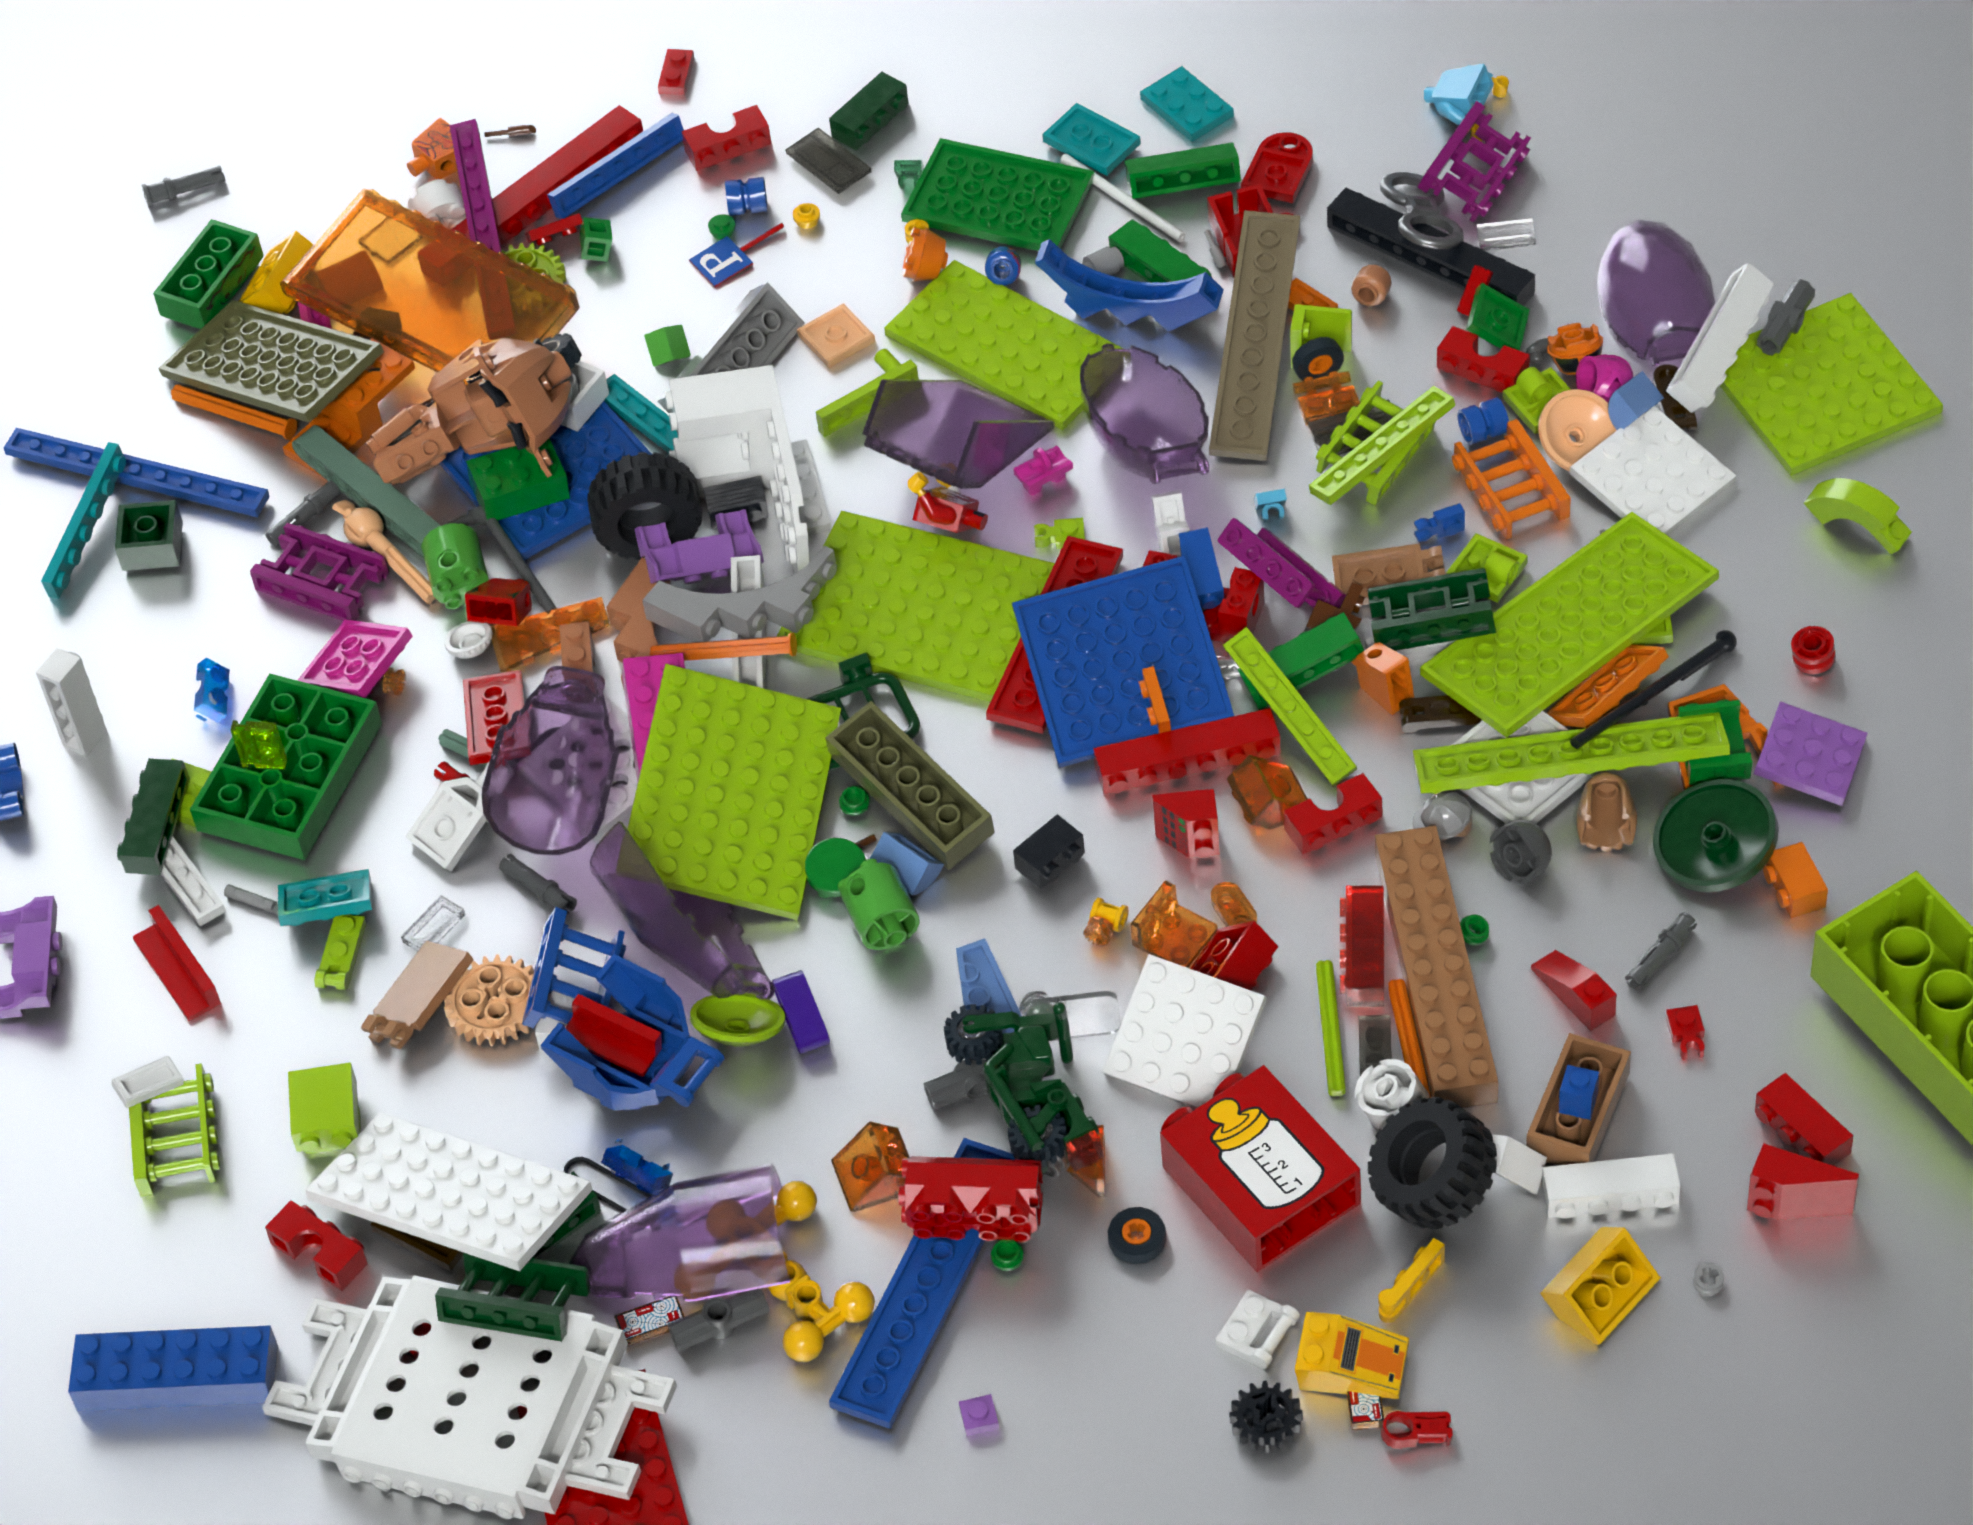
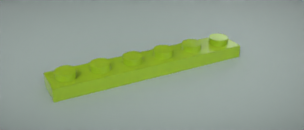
M1432 386L1309 484L1310 493L1331 506L1455 407L1454 397Z
M1247 627L1223 644V648L1332 787H1335L1357 770L1355 763Z

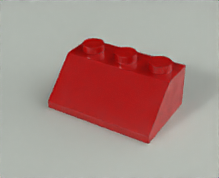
M1255 920L1220 928L1215 931L1190 969L1252 990L1256 986V979L1262 970L1271 964L1273 960L1272 955L1279 946Z

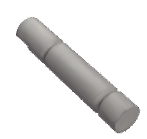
M230 884L225 887L224 896L278 915V904L276 901Z

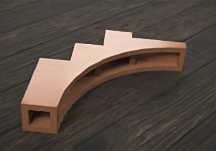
M643 557L606 606L610 626L621 631L613 641L617 660L623 663L624 658L650 656L651 646L659 645L655 638L656 623L646 619L642 601L657 583H650L646 560Z

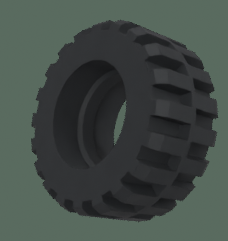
M638 452L636 456H630V454L622 456L621 460L617 462L613 460L608 463L607 469L602 468L595 476L596 479H593L589 486L587 501L593 534H595L596 540L602 546H605V549L613 554L618 553L622 558L629 559V557H634L635 560L642 558L640 557L635 528L639 526L644 527L665 522L671 544L678 541L689 540L688 538L692 539L701 525L702 507L696 478L690 472L688 466L682 462L679 463L678 459L670 455L664 457L662 453L654 452L653 455L646 452ZM641 503H661L647 510L629 509Z
M1441 1097L1421 1098L1413 1101V1105L1405 1104L1399 1108L1398 1114H1392L1386 1120L1387 1124L1383 1130H1378L1375 1135L1377 1141L1375 1145H1371L1369 1156L1372 1159L1368 1161V1174L1371 1175L1369 1177L1371 1190L1375 1192L1376 1199L1382 1205L1408 1223L1422 1229L1430 1228L1432 1230L1443 1228V1224L1448 1227L1458 1223V1218L1468 1217L1473 1213L1471 1209L1476 1204L1480 1205L1485 1199L1483 1194L1486 1189L1490 1190L1493 1183L1491 1179L1492 1173H1496L1497 1161L1493 1157L1497 1156L1495 1143L1492 1142L1493 1136L1490 1130L1471 1113L1456 1103L1444 1100ZM1446 1143L1445 1156L1438 1170L1429 1179L1418 1184L1419 1171L1425 1158L1437 1146Z

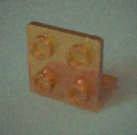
M1166 880L1130 923L1132 945L1150 955L1189 968L1218 931L1217 924L1178 905L1176 885Z

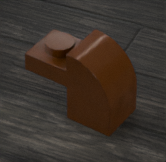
M1352 582L1340 609L1318 599L1304 632L1343 612L1356 631L1362 619L1351 613L1355 612L1358 614L1365 599V597L1360 595L1363 587Z

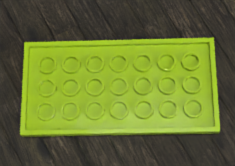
M953 260L939 274L937 279H933L884 327L885 335L1061 430H1064L1132 361L1131 352L1003 285L992 283L986 276L956 260Z

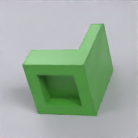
M682 324L663 327L644 335L654 367L691 356Z

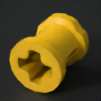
M1097 897L1090 912L1089 922L1094 925L1100 923L1113 927L1114 931L1120 933L1127 922L1129 907L1126 905H1121L1120 907L1112 905Z

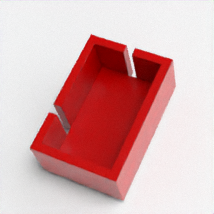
M1261 184L1236 190L1237 214H1234L1233 194L1231 191L1207 197L1208 221L1222 253L1226 257V262L1233 278L1235 277L1244 210L1273 213Z

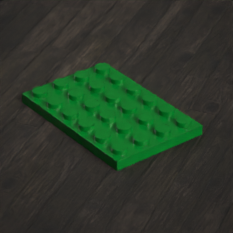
M940 138L901 213L902 222L908 223L911 220L919 219L926 221L929 228L1039 251L1041 243L1050 239L1061 249L1093 183L1094 171Z

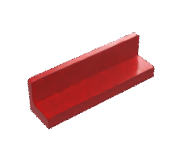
M157 905L148 910L153 925L135 934L133 941L186 1019L192 1021L221 1004L216 987L161 907Z

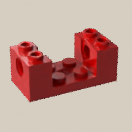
M1149 550L1143 567L1177 558V555ZM1234 567L1230 578V589L1223 587L1224 598L1221 604L1215 608L1203 611L1212 641L1226 643L1246 627L1252 634L1254 633L1265 600L1264 581L1251 570Z

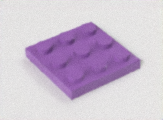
M1780 701L1753 774L1842 806L1868 733Z

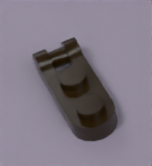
M1670 364L1657 367L1653 373V384L1664 397L1659 402L1661 412L1681 429H1687V431L1697 430L1695 412H1689L1666 392L1678 367ZM1683 414L1684 417L1675 418L1674 415Z
M1448 695L1408 698L1399 703L1400 714L1403 716L1401 720L1402 731L1409 734L1415 733L1419 729L1473 725L1482 721ZM1417 712H1424V714L1415 715Z

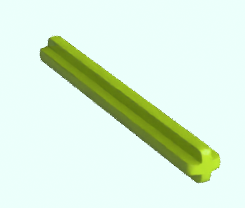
M1320 960L1316 963L1328 1094L1331 1097L1343 1096L1346 1093L1334 969L1332 961Z

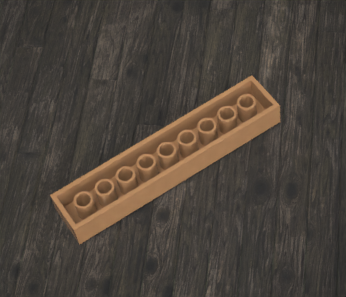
M1435 825L1375 835L1376 864L1403 980L1407 988L1431 1097H1441L1444 1100H1450L1462 1108L1498 1103V1077L1437 827Z

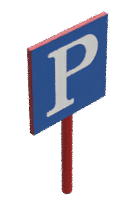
M778 224L741 248L726 236L690 258L689 262L716 288L753 265V262L744 252L784 228V224Z

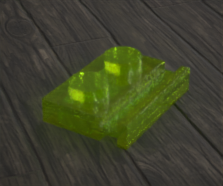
M233 720L230 730L242 767H247L248 764H255L256 768L285 769L287 757L276 723L246 721V724L242 725L238 724V721Z

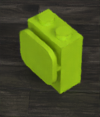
M351 1062L288 1072L290 1130L296 1151L314 1154L345 1149L361 1133L357 1080Z

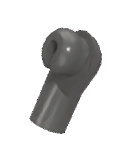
M1548 338L1539 339L1527 348L1526 353L1530 354V364L1543 362V353H1548Z

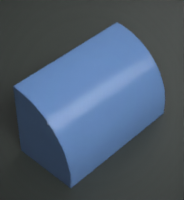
M1643 371L1617 389L1609 400L1608 413L1616 430L1619 428L1625 429L1664 399Z
M883 832L870 859H876L878 863L891 864L897 870L907 892L911 895H917L927 889L938 877L944 866V863L900 833Z

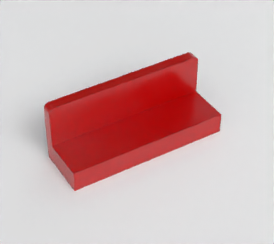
M578 994L572 1002L573 1017L565 1028L590 1053L641 1077L645 1076L662 1049L661 1032L583 995Z

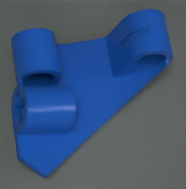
M14 742L0 745V821L24 816L22 772L18 750Z

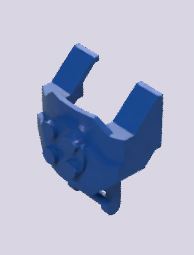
M613 954L596 975V980L626 1010L621 1014L661 1032L662 1049L645 1076L641 1077L590 1053L560 1022L540 1045L541 1049L572 1079L575 1088L599 1099L602 1105L614 1111L641 1109L643 1106L659 1105L667 1096L674 1098L680 1105L689 1107L694 1100L696 1091L713 1069L720 1067L725 1057L716 1048L689 1035L682 1000L666 984L664 978ZM695 1056L705 1059L684 1087L678 1085V1082L688 1070Z

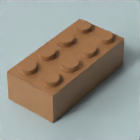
M1569 1033L1528 1130L1526 1146L1547 1157L1546 1163L1556 1166L1594 1162L1630 1074L1631 1051ZM1567 1065L1599 1072V1090L1591 1120L1559 1113V1091Z

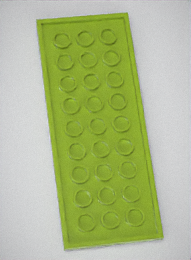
M1631 512L1494 612L1496 633L1456 640L1420 667V675L1507 738L1719 579V570Z

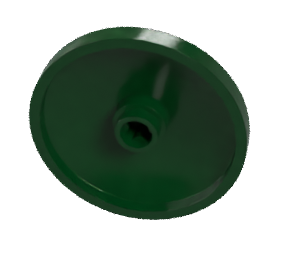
M1709 780L1689 787L1668 803L1656 822L1653 833V848L1664 873L1676 884L1699 892L1728 890L1750 880L1770 860L1778 841V821L1770 802L1757 788L1738 780Z

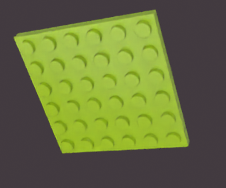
M1852 293L1805 311L1804 320L1798 333H1792L1781 352L1775 353L1773 356L1763 353L1762 349L1757 346V338L1763 329L1749 334L1747 341L1738 348L1736 352L1738 357L1727 368L1725 372L1727 377L1720 385L1790 476L1931 418L1943 411L1941 401Z

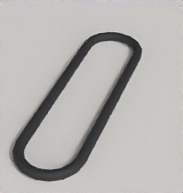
M575 1157L564 1166L563 1172L568 1173V1169L573 1163L585 1162L650 1198L654 1203L653 1210L647 1215H637L594 1191L598 1199L634 1219L647 1220L653 1217L658 1210L659 1203L657 1198L651 1193L588 1158Z

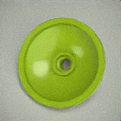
M727 992L713 994L698 1000L691 1008L690 1021L699 1033L713 1041L727 1046L744 1047L767 1041L777 1035L784 1027L785 1013L777 1003L765 997L749 993Z

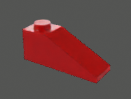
M1557 950L1531 965V970L1590 1032L1616 1015L1617 994L1591 969Z

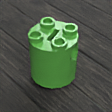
M450 523L433 529L424 537L421 549L433 596L439 602L444 603L447 609H457L461 605L466 604V592L489 580L477 532L470 526Z
M867 859L861 863L859 869L838 883L841 899L862 943L867 948L873 950L893 948L908 940L917 931L920 923L919 915L897 870L891 864L878 863L876 859Z

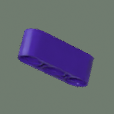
M799 970L772 979L776 998L785 1013L786 1023L799 1054L829 1045L830 1039L803 971Z

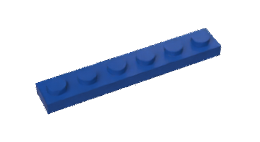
M672 112L547 194L555 217L559 219L566 218L683 141L681 131L684 128L679 115Z

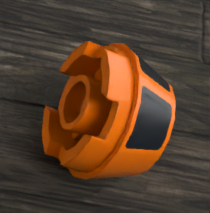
M1580 323L1567 324L1557 328V335L1548 336L1549 345L1547 352L1558 370L1564 374L1576 375L1577 366L1582 358L1585 356L1601 355L1603 337L1599 334V329L1595 324H1592L1590 328H1581Z

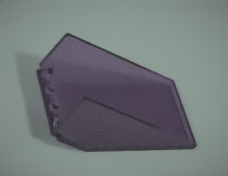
M882 379L862 434L867 436L864 443L865 447L880 454H886L891 459L905 465H910L911 468L931 477L934 476L935 479L953 487L965 489L981 488L1053 430L1055 422L962 380Z

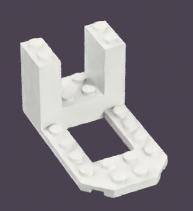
M773 365L669 379L670 391L665 392L667 409L673 410V413H669L671 430H677L678 438L673 439L674 450L669 451V455L678 459L679 463L682 462L690 468V472L696 478L700 498L705 497L704 487L760 476L763 489L770 488L771 497H777V501H774L776 519H782V522L779 523L781 540H785V543L787 542V544H784L786 562L789 561L792 564L794 573L809 564L808 531L806 522L800 521L799 506H804L803 495Z

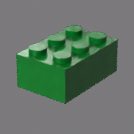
M550 439L546 440L539 447L540 450L546 449L553 461V464L550 466L552 475L548 478L535 455L528 452L526 448L517 450V447L514 446L466 461L470 486L479 506H482L487 520L495 518L498 521L570 498L567 475Z

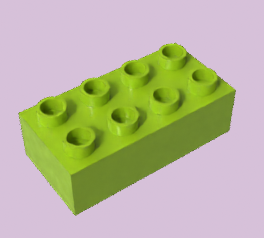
M1916 870L1815 932L1810 976L1973 1146V927Z

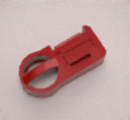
M1391 1412L1383 1420L1381 1428L1382 1440L1386 1445L1395 1449L1416 1447L1417 1443L1446 1442V1447H1448L1453 1436L1452 1428H1450L1451 1415L1448 1412ZM1398 1422L1406 1425L1410 1431L1389 1433L1387 1426Z

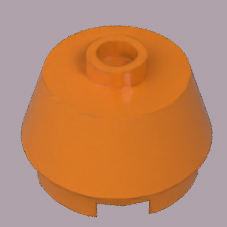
M914 227L910 234L914 239L910 241L905 251L902 267L905 271L902 276L911 278L912 282L937 279L941 268L945 269L948 260V253L945 252L946 240L926 227L924 230Z

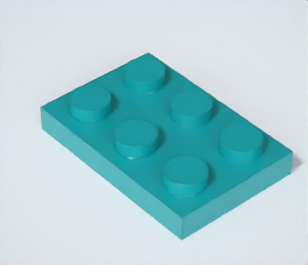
M1183 66L1140 91V99L1191 142L1234 117V108Z
M1078 103L1074 104L1042 134L1044 143L1064 154L1067 153L1079 162L1106 176L1141 144L1139 135Z
M369 869L278 885V918L280 926H298L308 921L319 919L325 921L333 919L335 916L346 914L359 915L365 911L372 910V889Z

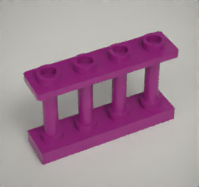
M1232 518L1217 540L1220 545L1296 608H1300L1304 601L1314 608L1318 599L1339 608L1346 597L1343 591L1266 528L1262 527L1256 535L1238 519Z

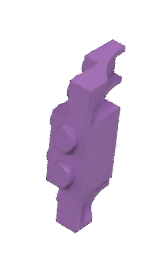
M746 509L715 515L719 535L678 541L671 544L665 522L635 528L640 557H645L650 583H658L659 580L662 582L684 580L685 584L702 581V576L711 575L712 580L729 576L728 572L731 571V557L760 555L761 564L764 563L761 545L751 530Z
M54 896L35 897L20 908L0 912V944L14 942L11 970L14 983L0 986V1019L23 1017V1009L51 1007L52 988H55L56 976L61 974L60 959L57 956L58 951L62 950L63 947L62 935L60 932H56L58 906Z

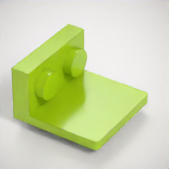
M1295 304L1290 327L1291 368H1293L1292 359L1295 352L1303 344L1319 337L1334 339L1343 352H1351L1352 310Z

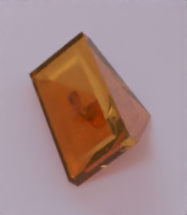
M1097 1125L1099 1134L1096 1135L1097 1151L1072 1162L1066 1171L1098 1198L1105 1197L1104 1125Z

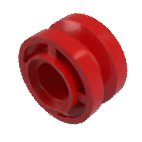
M1820 626L1804 627L1797 631L1791 640L1793 663L1801 672L1820 674L1830 669L1834 664L1836 658L1834 638L1827 629Z

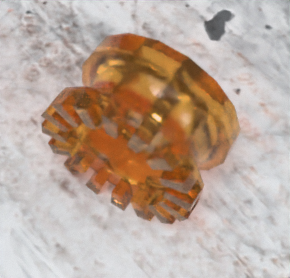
M389 667L388 671L384 674L382 683L385 694H390L391 691L397 696L402 694V690H404L402 686H405V683L402 682L406 681V674L403 669H398L395 672L394 668Z
M1094 916L1089 919L1088 926L1085 927L1083 935H1085V939L1088 938L1089 942L1092 940V944L1096 942L1097 946H1106L1115 928L1108 920Z

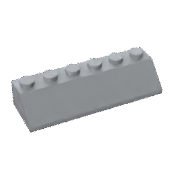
M768 282L749 291L677 378L768 366L794 337L797 329L802 327L805 322ZM664 392L657 402L668 413H673L672 409H667Z

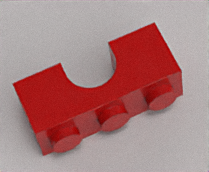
M758 105L732 113L734 127L727 132H715L710 129L707 122L681 131L685 152L696 171L772 144L769 124Z
M1455 326L1451 327L1437 347V368L1468 379L1473 383L1492 388L1500 393L1516 385L1518 376L1530 366V354L1506 345L1493 356L1479 355L1478 335Z
M1364 773L1337 785V804L1339 807L1334 810H1322L1309 798L1283 811L1284 830L1302 855L1312 850H1318L1326 843L1339 837H1345L1353 830L1366 824H1372L1383 816L1382 797Z
M290 1200L265 1226L270 1243L294 1260L308 1248H321L312 1258L317 1274L340 1291H343L368 1265L364 1254L365 1248L358 1239L353 1236L348 1238L341 1234L335 1224L328 1220L323 1222L306 1205L301 1207Z

